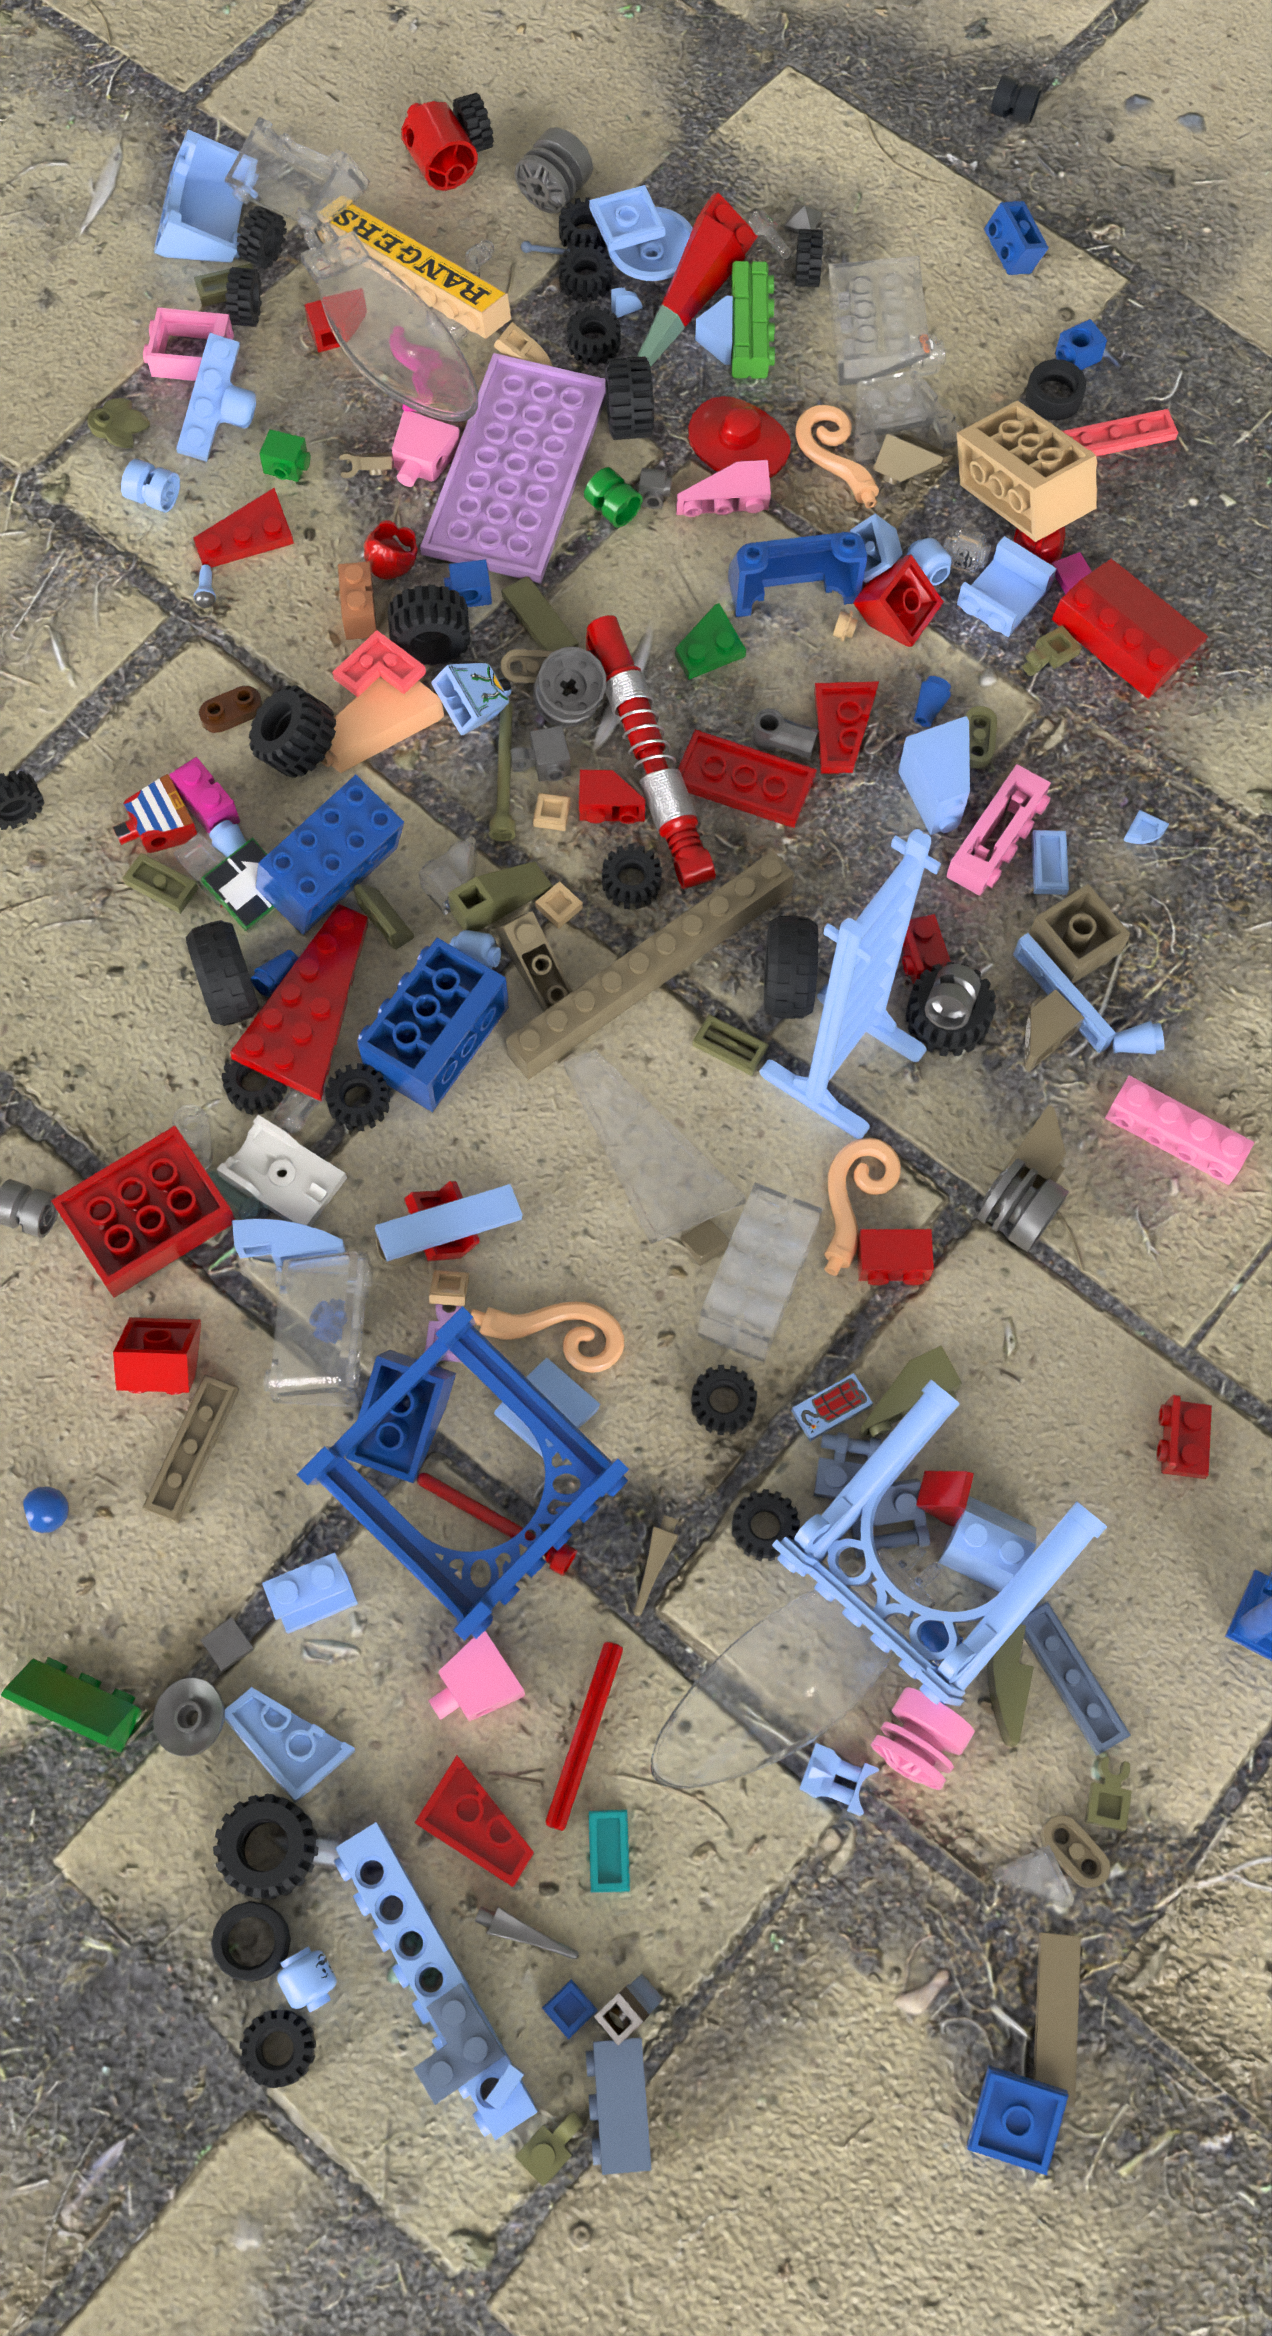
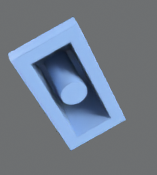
M877 514L870 516L850 530V532L858 534L865 543L867 553L863 579L865 583L891 568L903 554L896 528Z

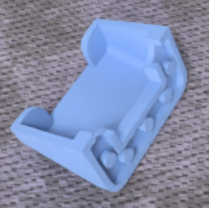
M188 129L170 173L154 253L165 258L232 263L234 258L239 259L240 256L238 254L240 252L237 251V246L240 243L237 242V237L240 236V233L237 230L247 189L252 191L256 183L257 173L253 172L255 158Z

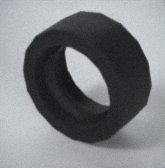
M1051 359L1041 362L1030 374L1026 388V401L1029 408L1047 420H1062L1071 417L1077 413L1082 405L1086 391V378L1082 370L1066 360ZM1048 381L1060 382L1067 385L1072 390L1073 395L1062 399L1052 398L1043 393L1039 385Z
M249 1901L234 1905L222 1914L214 1927L211 1946L214 1960L222 1972L236 1980L254 1982L268 1978L281 1968L280 1963L288 1956L291 1938L288 1924L280 1912L267 1904ZM258 1917L266 1921L273 1930L275 1938L273 1951L268 1959L259 1965L252 1967L242 1966L229 1953V1934L234 1925L242 1919Z

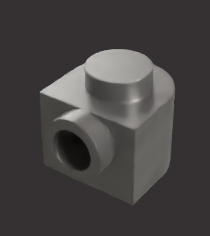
M641 469L639 493L643 497L641 507L662 509L664 496L670 497L672 478L666 477L667 470Z

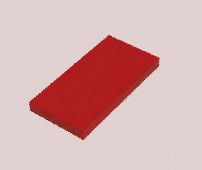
M696 729L678 767L688 793L794 829L817 772V769Z

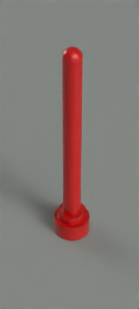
M421 1473L417 1477L419 1486L510 1538H513L524 1529L428 1473ZM528 1530L525 1532L527 1540L532 1541L535 1539V1534ZM566 1543L558 1551L552 1546L543 1557H545L546 1563L550 1564L549 1569L564 1576L577 1554V1549Z

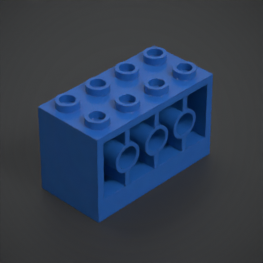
M355 774L258 863L256 889L304 936L354 889V886L360 884L398 848L404 821Z
M436 938L430 947L425 946L417 959V965L411 973L406 972L401 977L396 993L391 999L387 998L384 1000L378 1010V1017L371 1026L366 1025L362 1029L357 1040L364 1069L367 1070L369 1065L375 1069V1073L380 1072L383 1075L384 1081L386 1080L389 1087L432 1113L509 1008L506 977L439 938Z

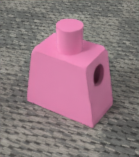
M404 411L392 447L394 468L399 471L397 475L398 481L408 487H412L418 477L431 482L436 481L455 456L460 443L459 427L411 411Z
M484 1631L477 1639L473 1638L439 1670L438 1673L447 1688L428 1701L440 1720L460 1707L468 1721H472L525 1696V1692L487 1632Z

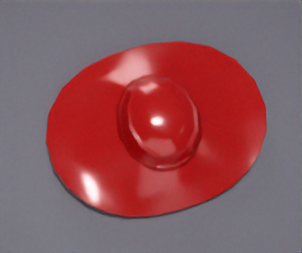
M715 397L702 403L692 414L688 426L689 444L694 453L716 472L736 462L768 460L769 478H772L786 465L790 456L791 441L783 426L760 408L734 397Z

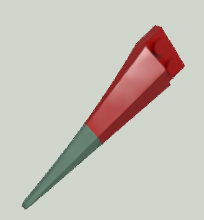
M719 192L710 197L697 216L667 293L637 357L646 356L650 367L732 274V263L743 261L746 258V253L758 237L755 231Z

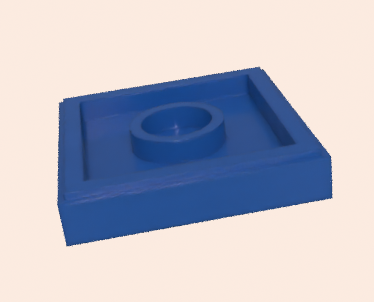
M988 2065L967 2141V2149L1047 2175L1068 2100V2091Z

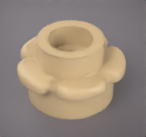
M840 611L833 636L841 638L842 642L846 637L852 638L858 621L852 618L853 611H850V613Z

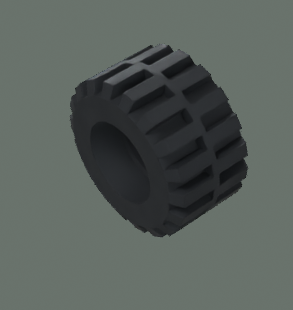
M646 356L608 359L605 366L606 404L609 432L613 440L650 438L654 430V399L649 361Z
M419 585L414 586L413 589L403 590L402 594H397L393 597V602L389 603L387 613L390 640L423 665L445 664L450 662L451 659L459 658L461 653L467 651L468 645L471 642L468 606L465 598L459 596V592L449 590V587Z
M290 685L284 686L282 690L277 689L274 691L271 697L268 696L264 700L263 705L257 710L256 717L251 723L252 729L249 732V739L251 741L249 746L253 751L252 754L262 762L291 778H296L298 775L302 777L307 774L308 770L313 771L317 764L323 761L326 752L330 750L332 746L331 741L336 733L334 730L336 719L333 717V710L310 693L295 685L292 687Z
M947 962L946 966L949 964H954V962ZM939 963L933 965L931 972L926 969L921 973L920 979H916L906 1007L905 1018L906 1022H909L908 1031L910 1035L916 1033L915 1039L925 1043L927 1051L932 1053L936 1049L940 1051L939 1056L947 1057L948 1052H953L954 1056H960L963 1049L969 1053L975 1049L976 1043L980 1045L984 1040L996 1011V1003H994L996 995L994 990H989L991 985L987 978L980 979V990L967 1024L956 1030H946L936 1026L927 1018L925 1006L937 974L942 969ZM975 969L974 972L980 978L981 972Z
M265 1794L262 1797L257 1795L248 1797L249 1801L244 1803L239 1801L233 1806L235 1810L230 1815L226 1813L221 1821L224 1824L221 1830H216L215 1838L218 1839L217 1846H213V1854L218 1858L216 1867L224 1875V1881L244 1895L268 1900L276 1899L280 1895L286 1896L292 1893L293 1888L296 1886L300 1887L306 1881L304 1878L308 1872L312 1873L315 1866L312 1863L314 1856H318L319 1848L316 1846L317 1832L313 1829L311 1824L313 1822L310 1817L290 1800L284 1797H277L274 1794ZM265 1823L277 1824L285 1830L288 1837L286 1856L277 1867L269 1871L256 1870L249 1865L246 1859L245 1845L247 1839L258 1826Z

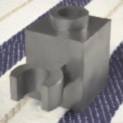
M562 725L530 731L531 748L518 747L510 750L514 772H522L535 766L539 782L546 780L558 781L564 777L571 776L570 756Z

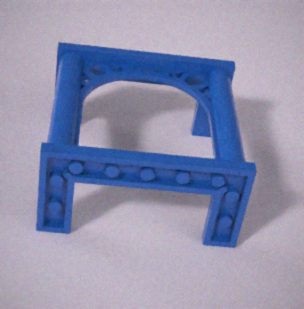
M462 1306L435 1333L438 1339L332 1447L324 1446L296 1475L307 1486L319 1485L321 1483L454 1615L457 1623L453 1630L465 1641L470 1635L477 1639L491 1625L493 1607L499 1601L505 1606L518 1593L520 1588L515 1584L525 1574L532 1578L544 1566L546 1561L542 1556L552 1546L558 1551L573 1535L568 1529L578 1519L585 1523L599 1508L595 1503L599 1497H603L606 1493L613 1497L628 1482L624 1474L629 1468L618 1458L611 1461L474 1327L476 1325L474 1317ZM449 1351L462 1361L530 1429L539 1444L545 1465L543 1495L530 1522L509 1541L482 1551L452 1550L442 1547L423 1536L345 1459ZM546 1439L553 1444L552 1447L548 1448ZM555 1453H559L562 1462L567 1458L572 1465H562L555 1468L552 1465V1458ZM561 1474H572L580 1480V1488L572 1494H561L553 1488V1481ZM553 1499L561 1502H571L568 1507H557L555 1509L558 1512L557 1514H550L547 1510L548 1504ZM538 1524H550V1525H549V1527L543 1532V1531H542V1528H541ZM530 1529L536 1533V1537L532 1541L525 1538V1532ZM519 1544L527 1547L522 1555H520ZM435 1553L444 1555L443 1560H440ZM501 1553H507L510 1555L511 1561L510 1563L508 1561L504 1562L502 1567L503 1574L499 1577V1569L495 1560ZM455 1559H461L464 1562L461 1573L462 1579L455 1574L458 1569L452 1568L449 1565ZM479 1559L485 1560L491 1570L490 1581L484 1587H477L470 1575L473 1563Z

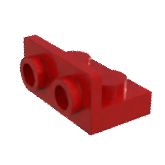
M935 914L910 919L902 948L904 955L902 956V967L905 975L911 977L913 984L916 979H920L921 973L926 969L931 972L933 965L940 963L943 968L947 962H951Z
M1174 1394L1165 1404L1161 1405L1158 1421L1159 1426H1164L1163 1440H1159L1156 1453L1157 1461L1162 1462L1161 1473L1206 1479L1209 1476L1212 1405L1181 1401V1396Z

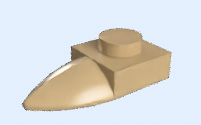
M513 322L500 335L493 346L505 356L552 366L543 348Z

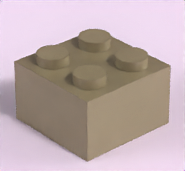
M1089 884L1036 916L1029 932L1030 936L1072 983H1075L1122 953L1131 935Z

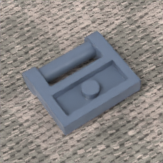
M917 1478L893 1482L878 1504L873 1525L874 1527L912 1520L913 1530L874 1536L876 1551L917 1544L918 1547L930 1546L925 1511L916 1506L921 1483ZM861 1516L850 1528L852 1539L860 1541ZM854 1548L856 1558L865 1557L863 1550Z

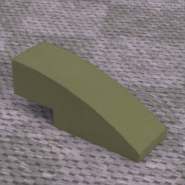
M1022 1624L1016 1628L987 1663L989 1693L996 1723L1005 1745L1014 1747L1020 1741L1034 1669L1033 1666L1019 1663L1026 1625Z

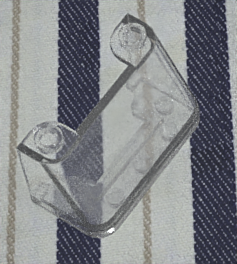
M259 117L224 180L233 189L232 195L245 204L251 201L297 221L302 228L313 233L314 229L321 231L365 193L370 180L347 153L336 149L330 157L295 143L286 133L278 136L271 128L273 124Z
M348 1251L290 1258L284 1260L283 1266H277L275 1285L280 1288L272 1365L271 1370L266 1369L264 1375V1391L270 1392L273 1403L345 1407L361 1406L362 1388L356 1387L359 1385V1374H361L362 1370L360 1355L365 1302L369 1295L367 1286L372 1287L373 1268L368 1252Z

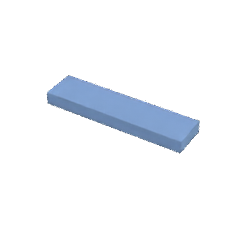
M1027 933L1018 940L1013 956L1047 995L1056 989L1084 1017L1079 1031L1097 1052L1101 1053L1107 1049L1116 1032L1030 934Z
M511 1184L377 1224L375 1225V1232L386 1261H390L522 1220L523 1214Z

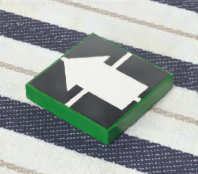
M253 837L201 878V882L245 932L275 908L256 889L258 863L268 854Z

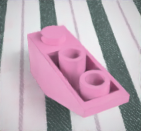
M768 460L736 462L678 493L676 515L695 517L703 513L727 515L736 511L758 513L762 510H769L771 489Z

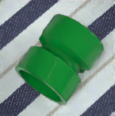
M611 467L598 471L590 479L584 491L586 501L597 511H602V515L618 528L625 526L636 516L643 502L641 494L630 484L625 483L624 479Z

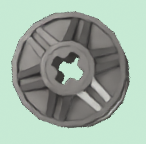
M555 127L549 128L533 145V148L517 163L514 174L521 193L531 204L547 213H559L562 207H566V203L574 197L575 193L591 177L593 164L587 148L576 136L567 130Z
M563 647L552 652L542 663L533 686V702L539 714L547 722L556 726L562 725V728L576 727L587 722L598 708L607 687L606 673L601 662L591 652L579 647ZM570 687L572 692L568 697L562 694L563 690Z
M1017 1158L1010 1167L1000 1173L986 1193L977 1219L986 1223L994 1212L998 1213L999 1216L994 1222L992 1229L998 1231L1010 1221L1014 1225L1008 1240L1029 1252L1061 1207L1069 1191L1050 1178L1039 1189L1034 1188L1032 1185L1038 1171L1032 1168L1022 1180L1019 1178V1175L1026 1163Z

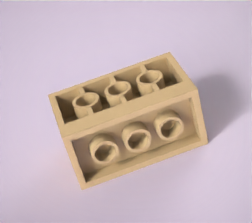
M1018 400L957 432L960 485L1035 542L1097 508L1096 455Z

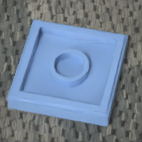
M645 185L589 200L590 211L609 252L665 237L666 228Z

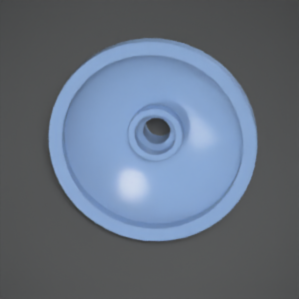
M656 207L666 228L665 237L611 252L608 250L612 262L619 270L633 278L645 281H660L674 276L693 227L683 216L670 209Z

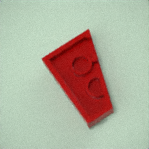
M272 488L193 537L202 565H209L211 568L294 544L275 488Z
M879 681L815 683L814 696L817 730H819L818 747L821 774L853 773Z
M456 1755L414 1823L514 1888L533 1857L534 1851L458 1755Z

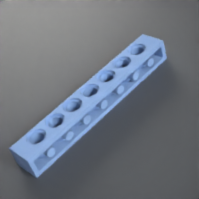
M375 1822L335 1847L340 1857L335 1859L334 1863L345 1881L352 1878L359 1891L353 1897L364 1917L371 1913L378 1928L372 1932L383 1952L389 1949L392 1951L398 1962L392 1969L403 1988L410 1985L415 1993L417 2000L412 2005L423 2025L430 2021L438 2035L432 2039L436 2050L438 2051L448 2043L426 2007L462 1983L505 2054L501 2059L458 2089L464 2099L468 2096H471L478 2109V2111L473 2113V2117L482 2134L487 2136L491 2133L494 2140H497L536 2114L539 2110L522 2080H520L499 2111L485 2101L482 2095L483 2083L488 2078L500 2080L509 2065L513 2063L384 1831ZM372 1862H379L384 1870L383 1877L377 1884L369 1885L363 1878L364 1869ZM391 1897H398L403 1903V1912L395 1920H387L382 1911L385 1901ZM411 1932L419 1933L423 1939V1947L415 1956H407L402 1949L404 1937ZM437 1968L443 1976L442 1986L436 1992H427L422 1986V1976L426 1970Z

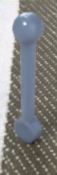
M524 241L521 244V250L524 253L537 251L563 255L565 250L570 252V249L532 245L529 241Z

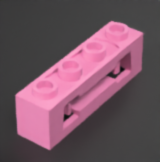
M1016 764L952 858L946 877L979 896L982 895L987 886L993 888L1002 873V870L999 869L1004 861L1008 864L1010 863L1019 847L1016 845V842L1020 837L1026 839L1035 823L1032 818L1036 813L1042 815L1049 804L1051 797L1047 796L1051 782ZM1011 797L1007 810L1014 813L1015 816L995 844L988 862L986 860L990 850L983 847V845L1003 817L1006 805Z

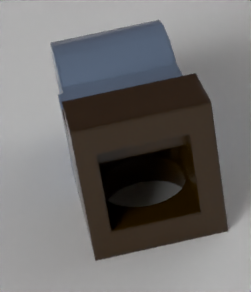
M641 1974L631 1984L625 1986L594 2018L619 2046L648 2018L649 2014L660 2004L663 1998L647 1978ZM610 2012L619 2017L623 2024V2029L615 2025L610 2017Z

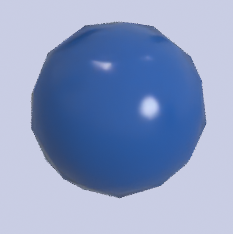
M49 1486L37 1487L30 1491L23 1499L26 1518L32 1531L51 1533L60 1528L68 1517V1501L58 1489Z

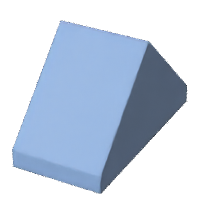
M725 296L696 319L695 340L724 365H731L733 296Z

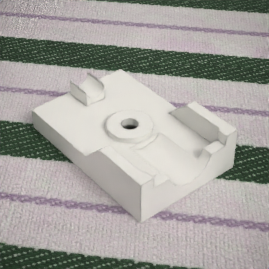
M258 1115L253 1121L254 1125L249 1130L246 1141L241 1149L234 1156H229L224 1164L221 1163L217 1168V1172L221 1180L286 1221L311 1227L347 1179L346 1173L301 1146L287 1132ZM279 1170L287 1171L285 1177H278L277 1173Z

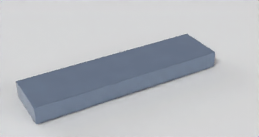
M1048 1601L1033 1609L1021 1622L1022 1625H1026L1024 1639L1096 1756L1131 1736Z

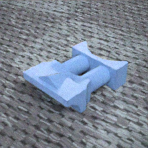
M815 1743L799 1790L814 1798L828 1796L848 1805V1812L861 1816L864 1814V1811L859 1801L860 1787L867 1777L877 1773L879 1769L867 1763H864L861 1768L843 1761L836 1755L834 1750ZM835 1775L856 1782L854 1790L833 1782Z

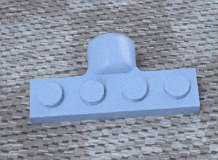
M209 333L176 448L177 453L207 462L216 429L220 423H228L244 429L251 424L256 408V395L253 391L234 386L230 382L240 342Z

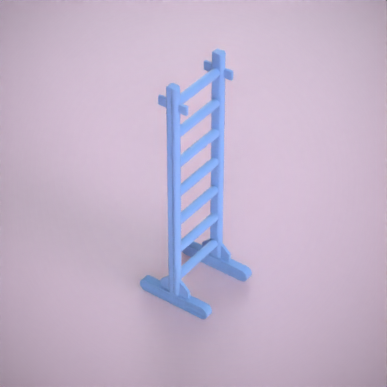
M920 829L913 830L907 842L896 835L894 836L891 847L904 855L903 859L855 921L852 918L845 919L840 925V930L829 923L825 926L824 935L837 944L829 982L817 994L818 1000L824 1006L809 1077L795 1075L770 1059L766 1061L759 1071L761 1076L768 1082L856 1139L864 1137L870 1129L869 1124L863 1118L838 1103L827 1090L829 1080L864 1033H869L913 1062H919L927 1051L920 1041L896 1027V1022L886 1011L924 868L937 874L941 866L940 862L928 856L931 837L928 834H923Z

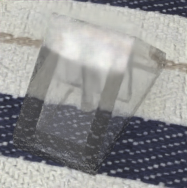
M1050 1845L1024 1855L992 1871L991 1878L1055 1905L1067 1908L1073 1904L1074 1897Z

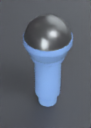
M209 565L201 566L199 587L194 593L195 603L202 608H209L216 601V594L212 588V571Z

